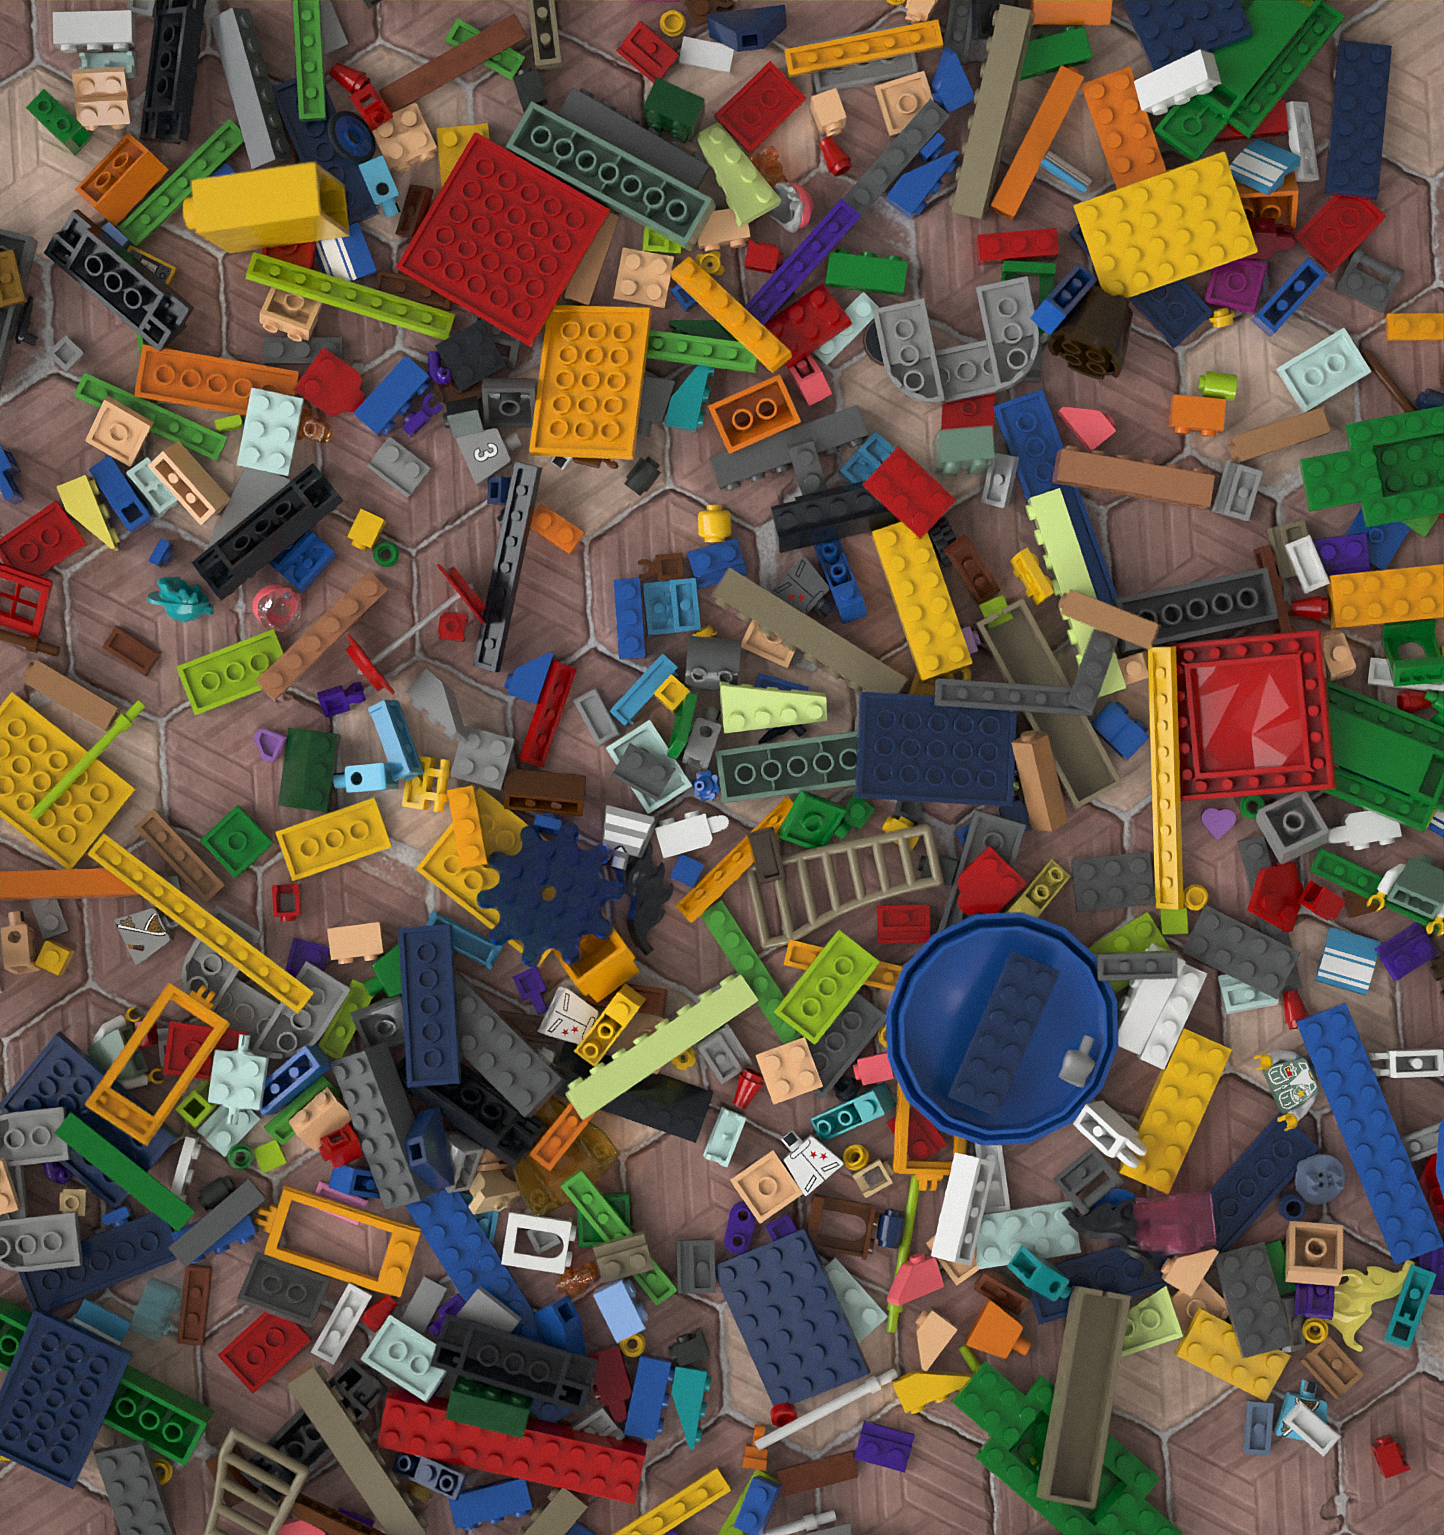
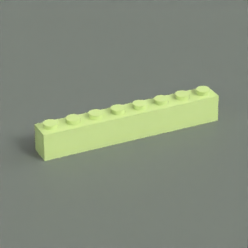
M1060 488L1029 498V505L1025 506L1030 521H1035L1037 530H1034L1037 544L1043 545L1045 555H1042L1046 570L1051 569L1054 578L1051 580L1054 594H1059L1061 599L1064 593L1068 594L1069 590L1072 589L1097 599ZM1061 614L1062 619H1067L1070 630H1067L1070 643L1077 646L1079 654L1075 655L1079 667L1092 630L1104 631ZM1115 651L1098 698L1127 688Z
M731 974L719 983L721 985L720 989L714 993L709 989L698 997L700 1001L693 1007L687 1004L676 1013L679 1017L671 1022L666 1018L656 1025L657 1031L648 1037L644 1033L633 1041L635 1044L633 1048L628 1051L622 1048L611 1057L614 1061L606 1066L603 1062L590 1070L592 1075L583 1081L579 1077L568 1085L570 1090L565 1095L581 1119L584 1120L759 1001L742 975L734 978Z

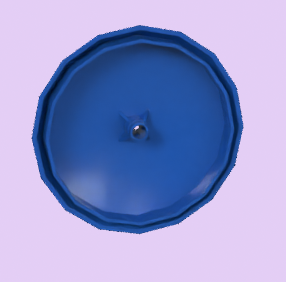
M1023 912L977 914L933 934L902 968L886 1011L887 1059L906 1100L940 1131L982 1146L1031 1143L1071 1124L1084 1106L1089 1104L1103 1089L1119 1046L1117 999L1109 981H1098L1097 957L1066 928ZM1013 950L1059 970L1060 974L999 1113L995 1117L952 1099L947 1094L1009 952ZM1086 1035L1094 1039L1088 1055L1094 1060L1095 1066L1088 1075L1084 1087H1078L1058 1076L1067 1051L1070 1049L1079 1050L1082 1040Z

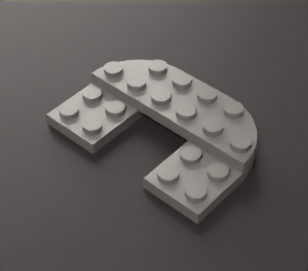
M1027 276L976 287L986 340L935 351L924 298L873 309L883 363L888 377L894 386L914 401L938 405L1001 392L1019 383L1031 370L1039 348L1038 326L1030 319L1035 310Z
M219 905L216 906L211 914L253 947H255L263 934ZM198 938L193 943L184 960L181 982H183L184 992L187 995L192 990L197 993L202 985L207 987L202 995L205 999L211 991L215 992L216 995L211 1001L214 1007L211 1011L230 1023L228 1029L249 1031L251 1036L249 1048L252 1052L275 1059L293 1057L305 1045L317 1044L352 990L351 987L309 961H306L296 979L313 991L314 995L300 1013L297 1014L281 1002L279 1004L236 977L240 970Z
M66 1106L14 1112L0 1116V1159L5 1158L21 1206L19 1210L0 1215V1266L5 1269L27 1272L83 1265L77 1212L29 1217L23 1165L71 1159L70 1146L54 1134L67 1117Z

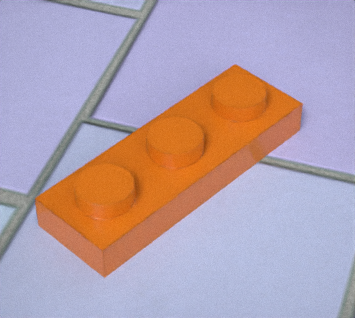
M569 1103L529 1155L550 1171L596 1112L582 1120L572 1104Z

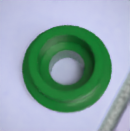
M390 541L380 542L374 548L373 558L378 565L391 567L399 559V549ZM384 550L391 551V557L389 559L382 558V552Z
M1261 795L1243 796L1239 803L1240 812L1249 819H1256L1257 811L1266 806L1265 800ZM1250 801H1254L1257 804V808L1254 811L1248 809Z
M238 1143L229 1149L227 1159L233 1168L241 1170L252 1164L254 1154L250 1146ZM238 1152L245 1153L242 1159H237L235 1156Z

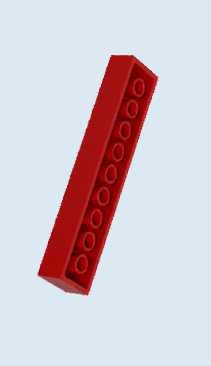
M391 1386L377 1447L630 1504L635 1503L646 1455V1443L624 1438L619 1440L608 1435L605 1437L597 1432L592 1434L584 1432V1429L574 1430L570 1426L530 1418L522 1439L446 1420L449 1399L431 1396L426 1403L406 1389Z

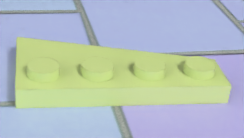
M719 122L698 133L696 139L709 166L713 167L716 173L715 179L719 187H722L725 192L726 202L730 210L733 209L736 216L735 221L739 228L780 205V197Z
M719 681L722 730L724 733L827 721L825 693L794 689L785 691L778 690L775 687H767V689L757 688L748 684H741V686L730 685L729 682Z
M1167 1286L1128 1311L1121 1357L1185 1337Z

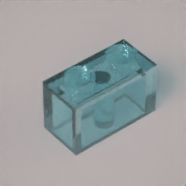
M153 1277L149 1279L128 1329L155 1341H158L162 1335L167 1336L172 1326V1322L169 1321L172 1311L177 1312L182 1301V1297L179 1296L181 1289Z

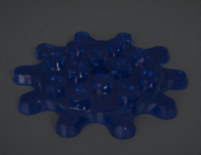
M568 822L562 825L558 836L551 841L542 839L536 827L531 825L525 826L520 832L522 848L516 855L510 856L502 851H495L488 858L489 866L499 874V882L492 889L480 891L476 901L481 908L495 909L500 915L499 923L489 933V939L496 946H502L511 939L520 940L523 944L521 959L524 965L528 967L537 966L541 961L543 953L548 949L558 950L565 963L570 965L576 964L581 958L579 941L584 935L593 934L598 938L606 939L613 932L612 923L602 915V907L607 901L620 899L625 892L624 885L617 880H606L601 875L602 866L612 855L610 847L607 844L601 843L590 850L580 849L577 844L579 829L574 823ZM549 887H554L556 890L555 897L552 900H545L542 892Z

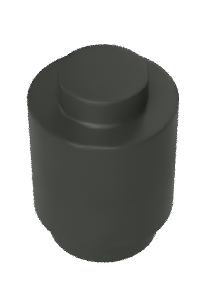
M649 456L645 460L640 457L626 476L628 479L624 484L641 496L644 491L648 492L661 474L658 470L660 464Z
M228 1175L223 1178L220 1176L199 1190L201 1196L198 1197V1200L205 1210L210 1208L212 1211L237 1188Z

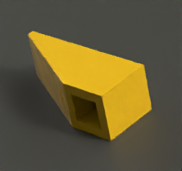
M625 983L574 1052L595 1067L645 1002L646 998Z
M913 1370L891 1382L905 1413L911 1411V1414H915L926 1408L925 1404L932 1401L940 1403L950 1397L949 1393L956 1390L960 1391L973 1373Z

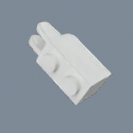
M699 810L684 814L685 820L675 822L673 817L659 821L660 827L655 828L663 858L708 846L713 839L711 834L719 832L721 829L724 830L728 826L729 820L723 815L707 818L706 814L700 815Z
M1365 810L1345 814L1341 819L1342 826L1329 828L1328 842L1332 844L1345 842L1346 846H1353L1354 850L1369 848L1370 842L1379 841L1380 845L1395 843V837H1400L1402 834L1398 822Z
M1440 1048L1385 1050V1052L1366 1053L1368 1059L1372 1061L1385 1059L1384 1069L1372 1068L1375 1076H1387L1390 1078L1444 1076L1443 1049Z
M1103 1100L1086 1104L1073 1123L1105 1155L1112 1158L1118 1157L1130 1168H1136L1139 1161L1129 1149L1141 1156H1144L1148 1151L1147 1147L1137 1138L1139 1133Z

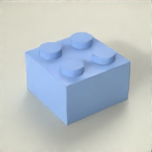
M625 1277L607 1282L595 1288L593 1294L616 1343L644 1330L648 1320V1313L643 1303L637 1304L634 1298L637 1291L631 1279L626 1280Z

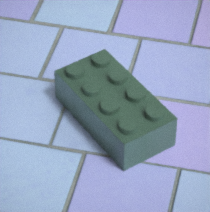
M992 426L939 430L932 442L935 473H941L942 477L957 476L959 471L966 470L968 475L982 474L995 459Z

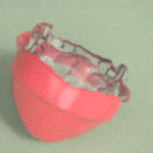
M274 584L266 586L257 593L253 600L252 608L254 615L265 629L270 627L276 631L284 632L286 629H291L301 619V595L294 593L291 588L284 585Z

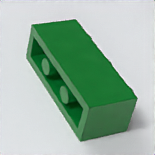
M1073 25L1062 29V33L1052 35V32H1047L1036 36V40L1029 41L1020 81L1057 72L1061 65L1064 67L1068 65L1075 67L1090 63L1092 53L1085 27L1077 29V26Z
M837 248L835 252L829 253L825 287L902 297L908 262L902 261L903 258L900 256L888 255L887 259L876 258L877 254L871 252H861V255H853L850 250Z

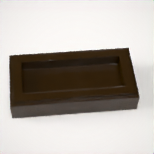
M771 826L747 833L759 884L762 885L786 878L774 828Z

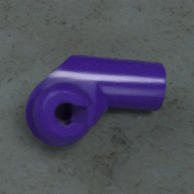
M431 351L428 353V375L432 380L443 385L451 381V371L441 366L439 352Z
M56 1161L43 1163L47 1178L59 1184H66L71 1180L72 1173L67 1168L57 1164Z

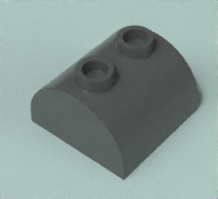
M483 378L482 399L485 428L532 427L537 394L536 378Z
M689 636L685 687L720 691L719 681L729 682L730 685H738L742 640Z

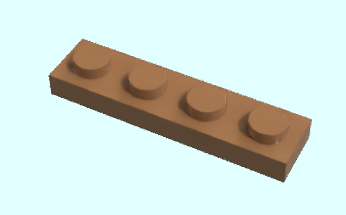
M152 809L134 826L205 903H208L226 886L217 874L155 809Z

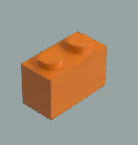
M1173 395L1170 400L1168 429H1175V434L1190 435V431L1201 432L1200 436L1216 437V433L1224 431L1226 399Z
M542 503L533 513L530 529L571 556L584 538L585 533Z

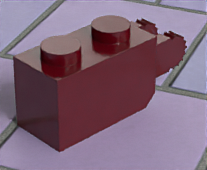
M1247 217L1258 252L1243 257L1244 259H1269L1274 255V250H1288L1295 246L1296 239L1293 236V226L1275 224V218Z
M617 1343L590 1351L588 1356L599 1359L594 1373L596 1384L592 1385L597 1401L601 1400L603 1406L609 1405L613 1420L619 1423L627 1419L628 1409H626L625 1400L629 1399L632 1393V1384L620 1344Z

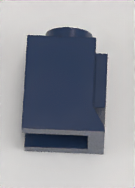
M1019 795L1013 796L1012 807L998 806L1000 816L1023 823L1029 821L1026 803L1022 804V800H1019ZM1026 824L1025 831L1031 830V828Z

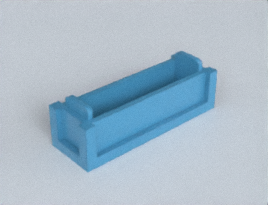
M662 653L609 712L624 726L628 723L633 726L634 723L631 719L654 696V692L671 674L675 677L679 676L675 673L678 667Z
M383 700L369 707L368 710L371 713L369 716L374 720L393 773L391 775L393 780L397 781L404 778L405 781H409L423 774L424 770L399 701Z
M434 910L431 912L426 926L451 924L453 950L486 966L490 970L493 968L503 945Z

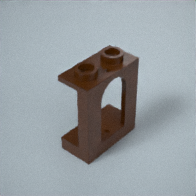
M813 1194L807 1229L816 1249L862 1257L863 1260H866L867 1254H872L875 1239L871 1238L872 1228L877 1229L880 1213L876 1212L875 1205ZM822 1209L861 1217L866 1224L865 1235L857 1241L818 1235Z

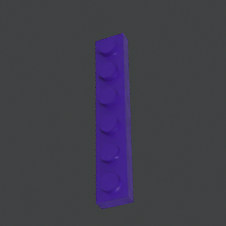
M841 198L744 308L764 326L861 216Z

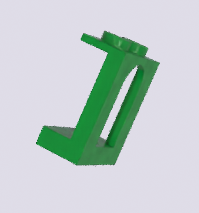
M45 89L26 107L75 156L93 138L82 127L83 125Z
M1003 261L1001 265V282L1014 279V276L1040 277L1039 307L1053 291L1056 263ZM1038 327L1039 334L1046 333Z
M1436 619L1383 624L1381 642L1394 687L1444 682V656H1441L1435 636ZM1404 643H1416L1423 648L1426 658L1401 660L1398 648Z

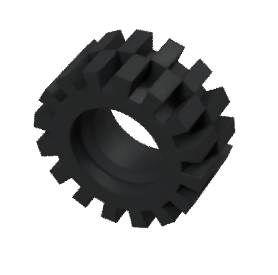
M943 516L928 530V534L936 555H938L940 562L946 568L952 565L943 549L957 539L949 522Z

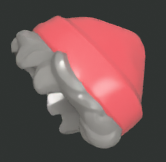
M778 182L773 190L780 197L781 203L772 209L771 218L776 219L787 231L794 233L809 224L814 209V201L808 191L800 184Z

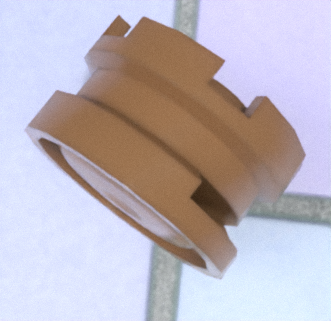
M484 1148L476 1172L509 1167V1165Z

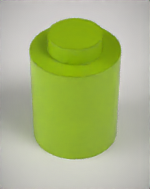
M1205 371L1204 376L1199 375L1197 391H1202V397L1233 401L1236 394L1238 377L1236 374Z

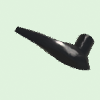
M32 296L28 298L22 310L15 342L16 344H21L23 341L34 347L38 337L27 332L31 324Z
M801 724L773 727L762 736L758 743L763 744L779 735H784L789 729H792L800 738L807 730Z

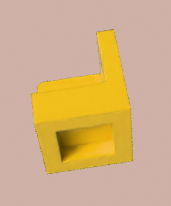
M671 674L654 692V697L674 714L688 692L691 693V691Z

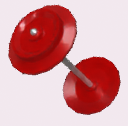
M437 564V567L457 593L372 659L367 656L349 633L347 634L350 645L345 651L358 667L357 674H363L377 692L385 688L390 693H395L375 664L460 598L465 601L482 625L485 624L481 613L486 607L472 590L474 584H467L454 566L447 570L440 564Z

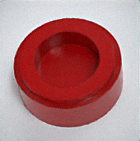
M785 1402L772 1407L770 1417L773 1425L782 1427L796 1420L795 1406Z

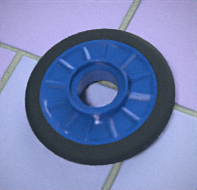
M339 111L330 118L328 136L335 151L343 159L353 164H363L370 161L375 153L376 142L373 132L363 118L351 111ZM348 132L353 134V136L356 139V143L350 140Z

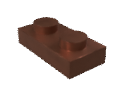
M410 184L396 235L403 238H413L427 214L431 204L433 189L427 186Z
M989 1268L984 1270L973 1288L976 1292L1018 1316L1032 1296V1293Z

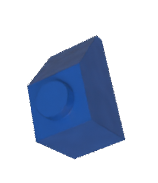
M949 47L944 49L931 84L935 92L932 94V97L938 106L947 113H950L973 101L975 95L956 52Z
M546 653L516 668L514 674L509 673L504 688L508 689L507 695L537 704L554 654Z
M345 1164L339 1168H333L328 1188L347 1195L381 1199L370 1168L355 1164Z

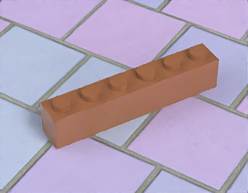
M1065 446V449L1056 452L1052 479L1054 484L1203 510L1211 506L1215 475L1207 474L1205 469L1192 468V471L1182 470V466L1177 464H1167L1164 467L1156 465V461L1142 459L1141 462L1131 461V457L1126 455H1116V458L1107 457L1106 452L1091 450L1090 453L1080 452L1081 448L1075 446Z
M369 570L256 680V684L275 702L387 593L388 589Z

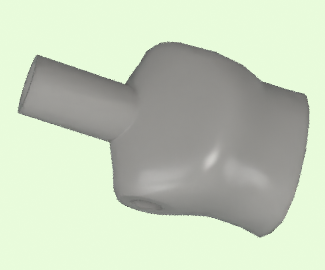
M1085 1035L1079 1050L1070 1049L1067 1051L1058 1076L1059 1078L1075 1086L1084 1087L1088 1075L1095 1066L1094 1060L1088 1055L1094 1042L1092 1037Z

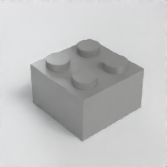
M464 726L468 742L465 744L463 741H459L450 776L503 790L516 740Z
M1307 791L1292 793L1257 811L1256 822L1281 865L1328 842L1330 831Z

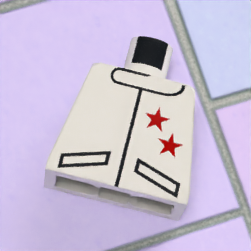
M558 987L537 1032L580 1044L595 1024L599 1012L570 990Z
M791 1130L781 1139L790 1150L783 1157V1160L805 1196L844 1164L837 1155L811 1134L802 1141L794 1130Z

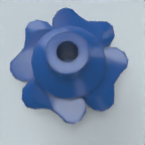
M707 770L704 773L698 772L696 774L697 779L692 781L694 796L700 797V800L703 802L708 799H716V793L721 790L718 783V775H713L711 770Z

